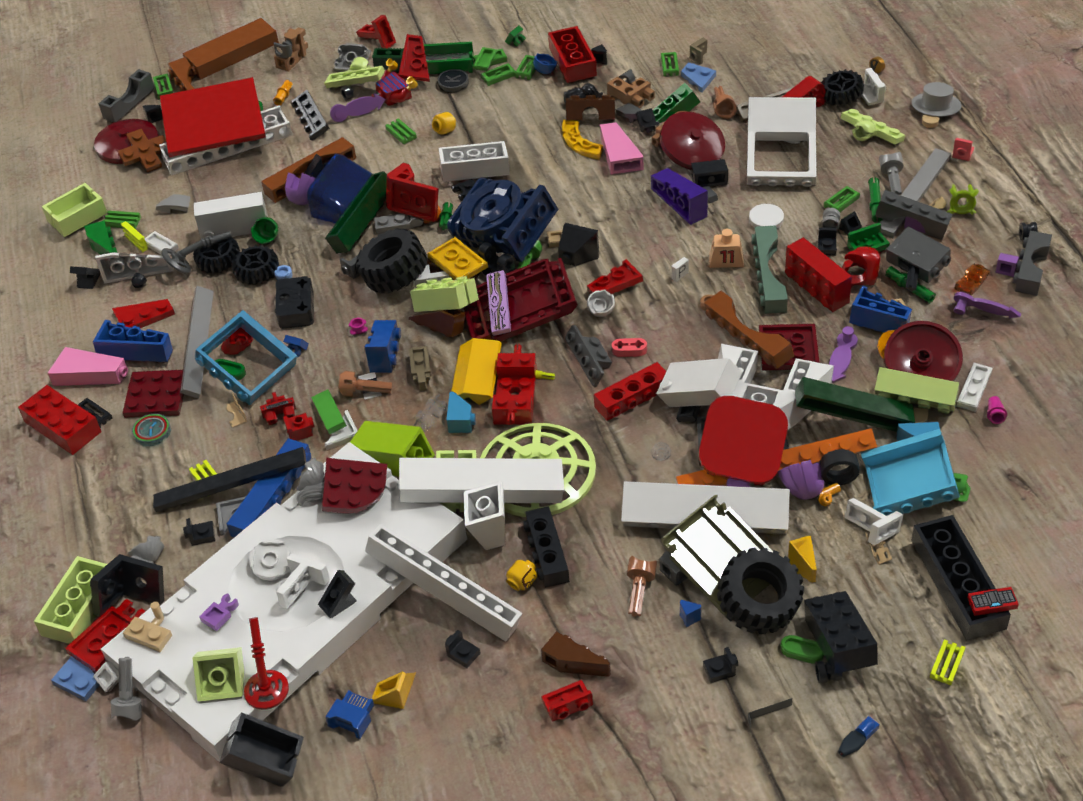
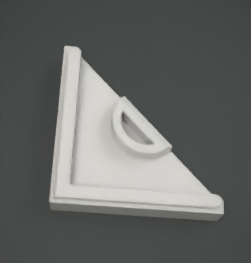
M345 410L343 416L347 426L332 433L330 439L325 442L326 450L350 442L358 431L348 410Z

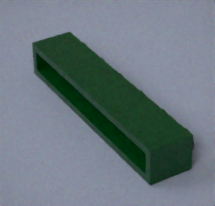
M385 171L370 176L325 237L336 254L347 253L353 248V244L361 237V233L368 227L369 222L384 205L387 186V174Z
M802 377L795 389L796 407L895 432H897L898 424L915 423L913 404L807 377Z

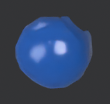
M537 53L534 57L533 65L539 73L550 74L555 70L557 61L548 54Z

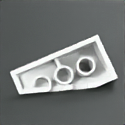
M108 253L95 256L104 284L132 279L135 273L149 276L174 271L173 267L161 255Z

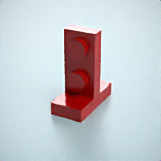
M380 15L371 22L372 25L366 24L356 32L358 37L378 39L383 49H387L396 43L386 15Z

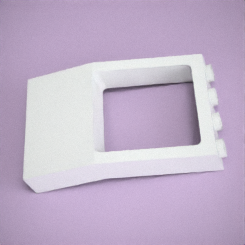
M749 97L747 185H803L805 187L816 185V98ZM755 141H807L808 172L755 171Z

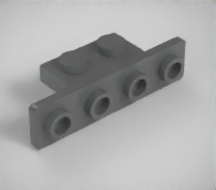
M572 325L565 336V340L592 386L597 387L604 375L601 367L609 368L612 361L598 338L583 337L577 326Z

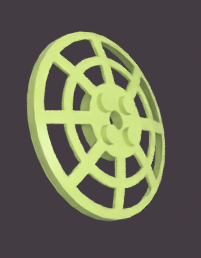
M531 423L516 426L495 437L487 445L480 457L485 458L489 451L499 442L503 446L496 458H502L505 451L511 448L516 451L513 459H562V465H571L568 474L563 478L564 491L570 497L562 501V503L550 505L549 508L552 515L566 511L579 503L587 495L595 480L596 463L591 447L579 434L560 425ZM533 429V432L521 434L511 440L506 438L517 432ZM541 429L559 431L568 436L562 438L552 433L541 432ZM533 437L532 443L523 447L516 443L522 439ZM541 437H547L557 442L549 446L540 443ZM578 440L585 447L589 461L577 459L576 452L570 442ZM565 446L571 458L559 457L557 450ZM577 466L589 468L585 482L576 492L569 482L575 476ZM504 503L505 512L521 517H526L525 511L543 508L539 507V503H531V507Z

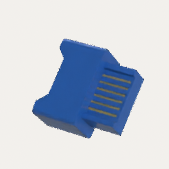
M348 690L343 700H335L325 716L328 727L344 728L354 732L356 738L361 739L371 722L369 713L374 706L373 699L365 698Z

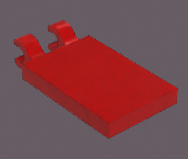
M125 599L117 609L111 606L65 648L66 652L96 673L107 662L101 648L122 632L134 617H140L146 611L141 608L130 618L129 616L133 615L136 610L131 607L133 602Z

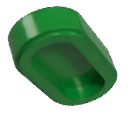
M225 359L215 360L236 380H241L245 377L246 370L243 364Z

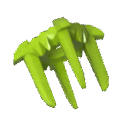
M953 184L949 190L952 197L950 209L947 212L951 214L970 213L974 215L976 213L974 210L976 206L975 196L979 190L977 188L974 190L973 186L969 184L968 191L961 190L957 192L956 186ZM966 198L967 204L959 205L958 200Z

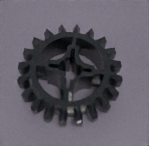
M839 69L838 72L833 71L832 74H827V77H824L821 82L826 92L824 96L826 104L830 103L831 106L835 104L837 107L840 105L845 106V104L851 105L852 101L857 102V98H861L864 91V81L861 75L853 72V70L847 71L845 69L840 71Z
M229 238L213 243V246L202 247L194 251L193 258L201 271H206L207 273L212 271L213 274L216 272L221 273L223 270L228 271V268H232L231 261H233V256H237V252H240V247L235 239Z
M256 244L254 247L242 248V252H237V255L233 256V261H231L232 272L237 280L248 285L251 283L256 285L259 282L262 284L263 281H269V278H274V271L279 267L278 256L274 250L270 249L269 246L264 247L260 245L257 247Z

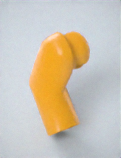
M834 483L823 488L818 497V501L822 506H829L832 502V495L841 492L839 484Z

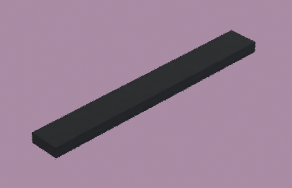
M303 447L153 494V508L156 512L304 466L306 463L305 450Z

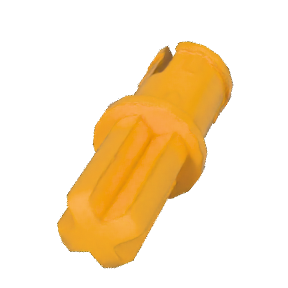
M285 80L282 87L278 88L277 94L273 99L275 105L281 106L285 98L289 96V90L293 85L289 80Z

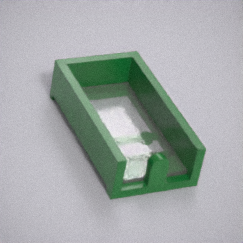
M472 42L424 44L429 74H441L450 69H460L473 73L474 52Z

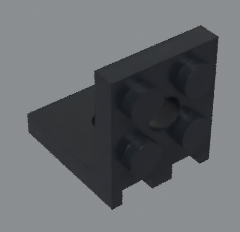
M119 554L91 578L93 615L101 616L123 595L150 603L158 602L161 605L164 602L163 566ZM140 578H143L146 581V584L143 583Z

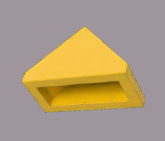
M811 536L789 541V563L796 565L798 568L797 574H801L803 578L811 583L816 582L817 568Z
M402 671L378 682L372 696L373 703L404 709L416 672L405 673Z

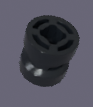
M815 661L818 683H826L831 679L833 681L842 680V673L834 674L828 662Z

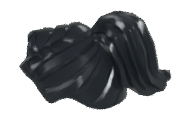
M587 83L582 88L575 87L572 90L565 91L563 93L564 102L566 103V99L572 95H578L579 98H586V95H595L596 98H602L603 92L599 93L594 85Z

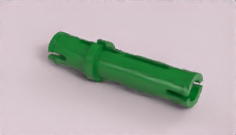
M876 177L875 183H873V178L868 180L871 201L869 208L872 211L873 222H877L875 214L881 200L880 181ZM878 217V222H881L883 219Z
M890 266L886 270L885 276L895 281L899 287L905 288L907 273H902L893 266ZM918 282L917 289L912 292L929 304L933 302L936 293L928 290Z

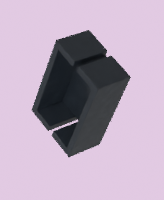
M241 712L231 724L227 737L228 742L224 746L219 763L283 787L293 778L298 760L296 757L300 753L304 737Z

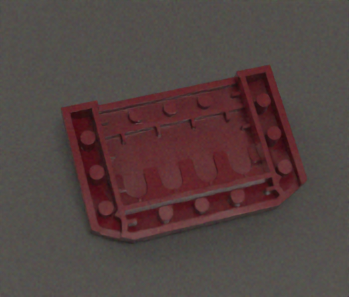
M558 258V261L541 259L506 274L511 332L495 336L492 334L487 282L476 286L479 300L463 308L472 338L501 342L569 315L578 304L564 263L561 258Z

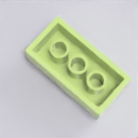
M879 367L875 385V394L878 396L918 404V407L929 410L930 407L938 408V412L942 413L954 412L959 391V382Z
M79 556L75 558L34 620L41 636L70 644L93 623L97 615H93L90 581L107 564Z

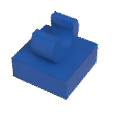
M285 335L283 341L288 344L287 347L291 351L295 349L297 357L301 355V349L307 350L309 344L303 339Z

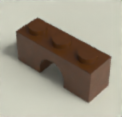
M572 95L566 99V120H583V111L587 107L597 109L599 120L615 119L616 117L615 98H612V95H602V98H596L595 95H586V98Z

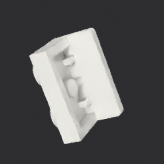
M872 68L865 69L862 98L868 105L884 102L885 84L882 83L878 74Z

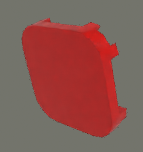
M735 396L716 398L708 409L699 448L701 466L707 471V474L712 476L718 475L761 486L770 482L776 477L781 464L788 430V419L785 413L779 407L768 403Z

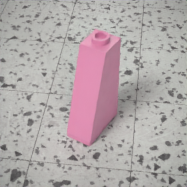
M616 122L601 124V141L610 174L644 170L642 153Z
M65 347L48 371V375L53 386L120 384L123 378L126 377L128 368L124 358Z

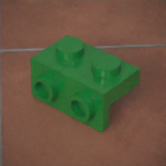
M880 223L848 233L847 247L851 251L858 247H872L880 252L890 246L889 241L881 233Z

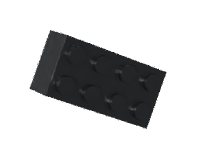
M846 591L804 600L805 621L834 674L878 665L877 642Z

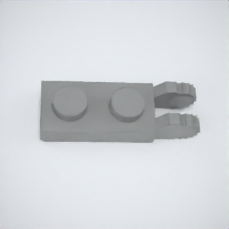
M407 214L374 218L377 234L386 233L388 230L393 231L397 228L410 229L423 224L421 218Z

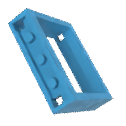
M244 310L195 350L196 362L209 370V373L214 378H218L228 390H232L241 401H245L248 405H251L292 369L297 361V355ZM240 327L283 362L281 366L251 392L208 356L209 353Z

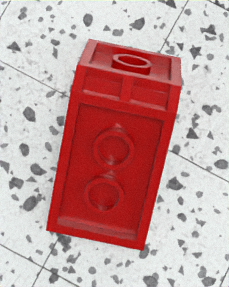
M402 163L387 174L386 186L387 208L435 222L438 213L439 188L414 182L415 175L407 163Z

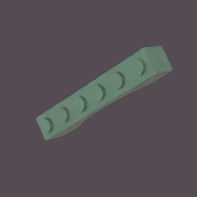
M776 225L756 226L755 234H751L752 245L755 244L753 246V256H757L755 258V269H759L756 271L757 281H760L758 283V292L762 294L760 295V306H764L765 314L787 313L788 298L786 286L781 284L772 275L768 267L769 260L777 251L778 234Z

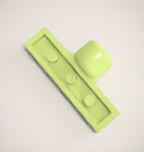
M357 57L352 61L348 71L329 74L324 84L326 88H337L339 86L363 84L370 81L377 82L381 79L385 69L383 66L370 67V65H367L369 63L367 59Z
M849 109L841 114L840 119L856 127L852 129V133L858 141H865L873 136H877L896 145L905 139V134L900 133V130L890 128L883 122H877L870 116L862 115L858 110Z

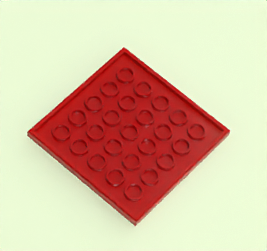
M253 77L160 96L169 157L266 138Z

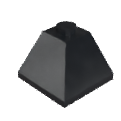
M565 223L558 247V256L562 259L563 263L578 266L598 259V230Z

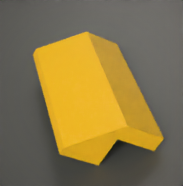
M472 338L460 345L451 392L454 391L462 399L469 397L478 405L493 398L497 374V357L501 351L502 343L496 340Z

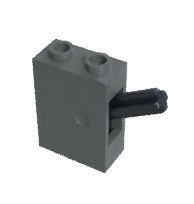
M907 227L886 249V261L908 272L905 288L910 292L917 289L918 278L929 283L939 275L944 266L947 267L951 262V248L910 227Z

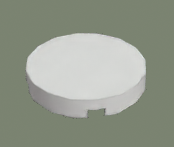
M772 204L757 205L749 213V222L754 228L756 226L776 225L778 229L784 221L782 209Z
M266 539L259 542L251 550L249 556V563L253 573L260 579L267 581L283 577L289 570L287 558L291 554L290 550L280 540Z

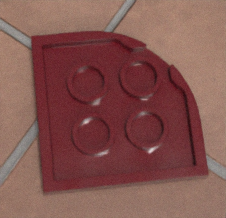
M326 458L322 511L344 514L358 513L367 510V507L373 503H377L385 490L387 464Z

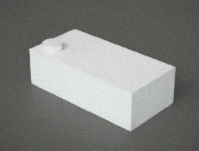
M504 141L439 148L443 182L509 175V160Z
M262 192L194 203V217L200 237L203 239L206 236L212 237V235L215 236L230 231L232 237L251 234V227H253L256 220L268 217Z
M730 358L670 363L656 394L669 407L711 405L716 398L732 396L742 372Z

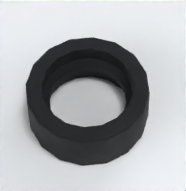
M839 449L830 451L820 460L821 477L824 482L830 485L838 483L839 486L849 484L859 476L858 458L849 450ZM837 465H849L842 470H829Z

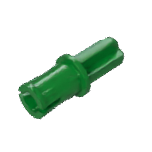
M449 202L443 204L442 212L439 215V227L443 231L447 229V223L452 216L453 204L450 203L448 207Z

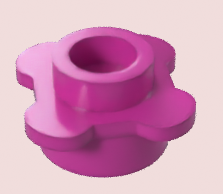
M359 317L352 319L348 324L351 328L350 334L356 335L367 332L368 328L365 327L366 320Z

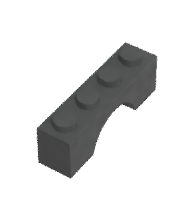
M138 69L129 77L128 87L123 96L117 98L108 95L98 103L103 119L117 122L155 88L151 73Z
M887 190L884 191L875 216L890 222L898 217L913 218L922 224L926 235L943 240L953 215Z
M1030 231L1029 237L1024 238L1022 248L1025 249H1021L1019 258L1022 261H1018L1016 269L1019 273H1015L1013 283L1016 284L1015 292L1038 295L1043 270L1033 263L1047 259L1052 234Z

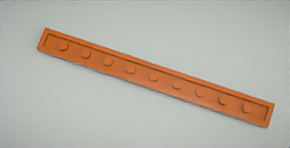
M872 428L783 450L779 470L811 460L812 464L820 463L821 458L833 450L845 449L858 454L877 448ZM705 469L676 476L677 484L727 486V480L729 479L727 477L707 474Z

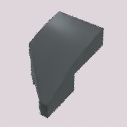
M630 103L616 109L617 115L625 118L628 117L630 123L637 121L635 113L642 111Z

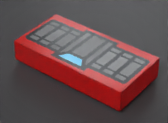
M1012 587L968 593L967 597L974 616L1018 609L1019 606Z

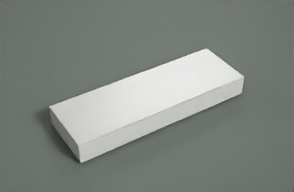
M973 363L956 407L976 412L993 368Z

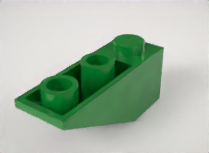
M686 83L682 84L653 109L656 122H664L678 111L690 112L700 103V100Z
M104 220L84 226L92 250L100 255L117 253L110 226L106 227Z

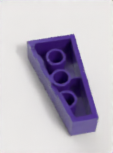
M669 168L651 175V189L690 225L707 217L708 190Z

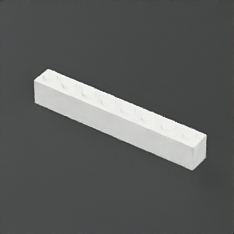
M381 523L368 536L365 548L366 553L502 640L507 641L516 630L522 613Z

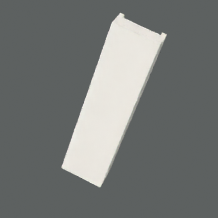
M279 105L261 111L266 138L175 157H169L167 143L160 144L159 146L162 158L172 176L292 136L293 132L290 122L287 121Z
M399 458L400 502L464 503L465 491L502 481L504 503H562L564 492L562 459Z
M624 481L621 522H623V526L673 529L711 497L718 495L717 502L720 505L725 502L726 508L731 507L755 533L787 534L790 489Z

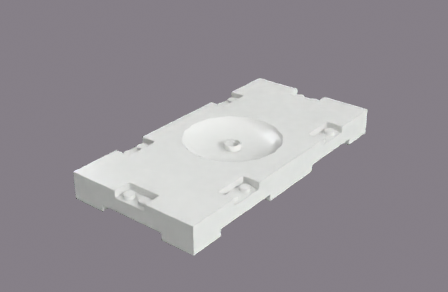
M350 442L331 457L380 463ZM326 462L323 463V465H324V474H325ZM387 468L386 485L382 497L377 503H373L367 507V510L350 514L323 512V499L305 501L303 506H300L296 500L300 491H297L282 505L276 502L184 579L185 586L160 606L164 620L159 626L171 630L173 635L161 652L126 639L123 635L124 630L102 647L101 651L106 661H110L118 671L119 658H132L133 689L142 692L191 734L192 739L220 762L224 746L228 742L227 737L231 724L241 712L263 721L278 707L266 710L256 709L247 703L244 696V688L247 681L257 673L255 658H252L254 653L251 652L253 649L251 645L253 643L249 618L258 617L261 641L264 643L263 648H265L263 653H266V656H264L266 670L278 671L288 681L289 691L284 699L285 701L315 672L320 675L381 619L380 613L413 584L412 581L365 552L368 536L381 523L443 562L467 540L464 519L440 503L400 502L399 480L392 476L389 468ZM263 540H280L287 546L290 553L325 564L330 580L326 585L311 581L289 608L285 609L280 607L276 591L290 576V569L283 577L277 580L267 581L260 579L253 573L250 567L249 556L251 550ZM337 570H344L356 583L350 593L357 601L338 615L329 618L319 607L318 603ZM228 593L231 598L228 603L236 598L239 606L235 610L230 611L231 617L215 631L201 622L199 616L213 602L220 604L223 595ZM150 607L138 618L151 623L155 616ZM242 647L244 664L243 696L197 701L192 657L197 652ZM278 680V682H279V690H278V691L281 692V690H282V681H281V680ZM251 684L250 690H249L251 696L253 695V691H252V685H253V684ZM272 695L260 697L259 701L266 702L274 698Z

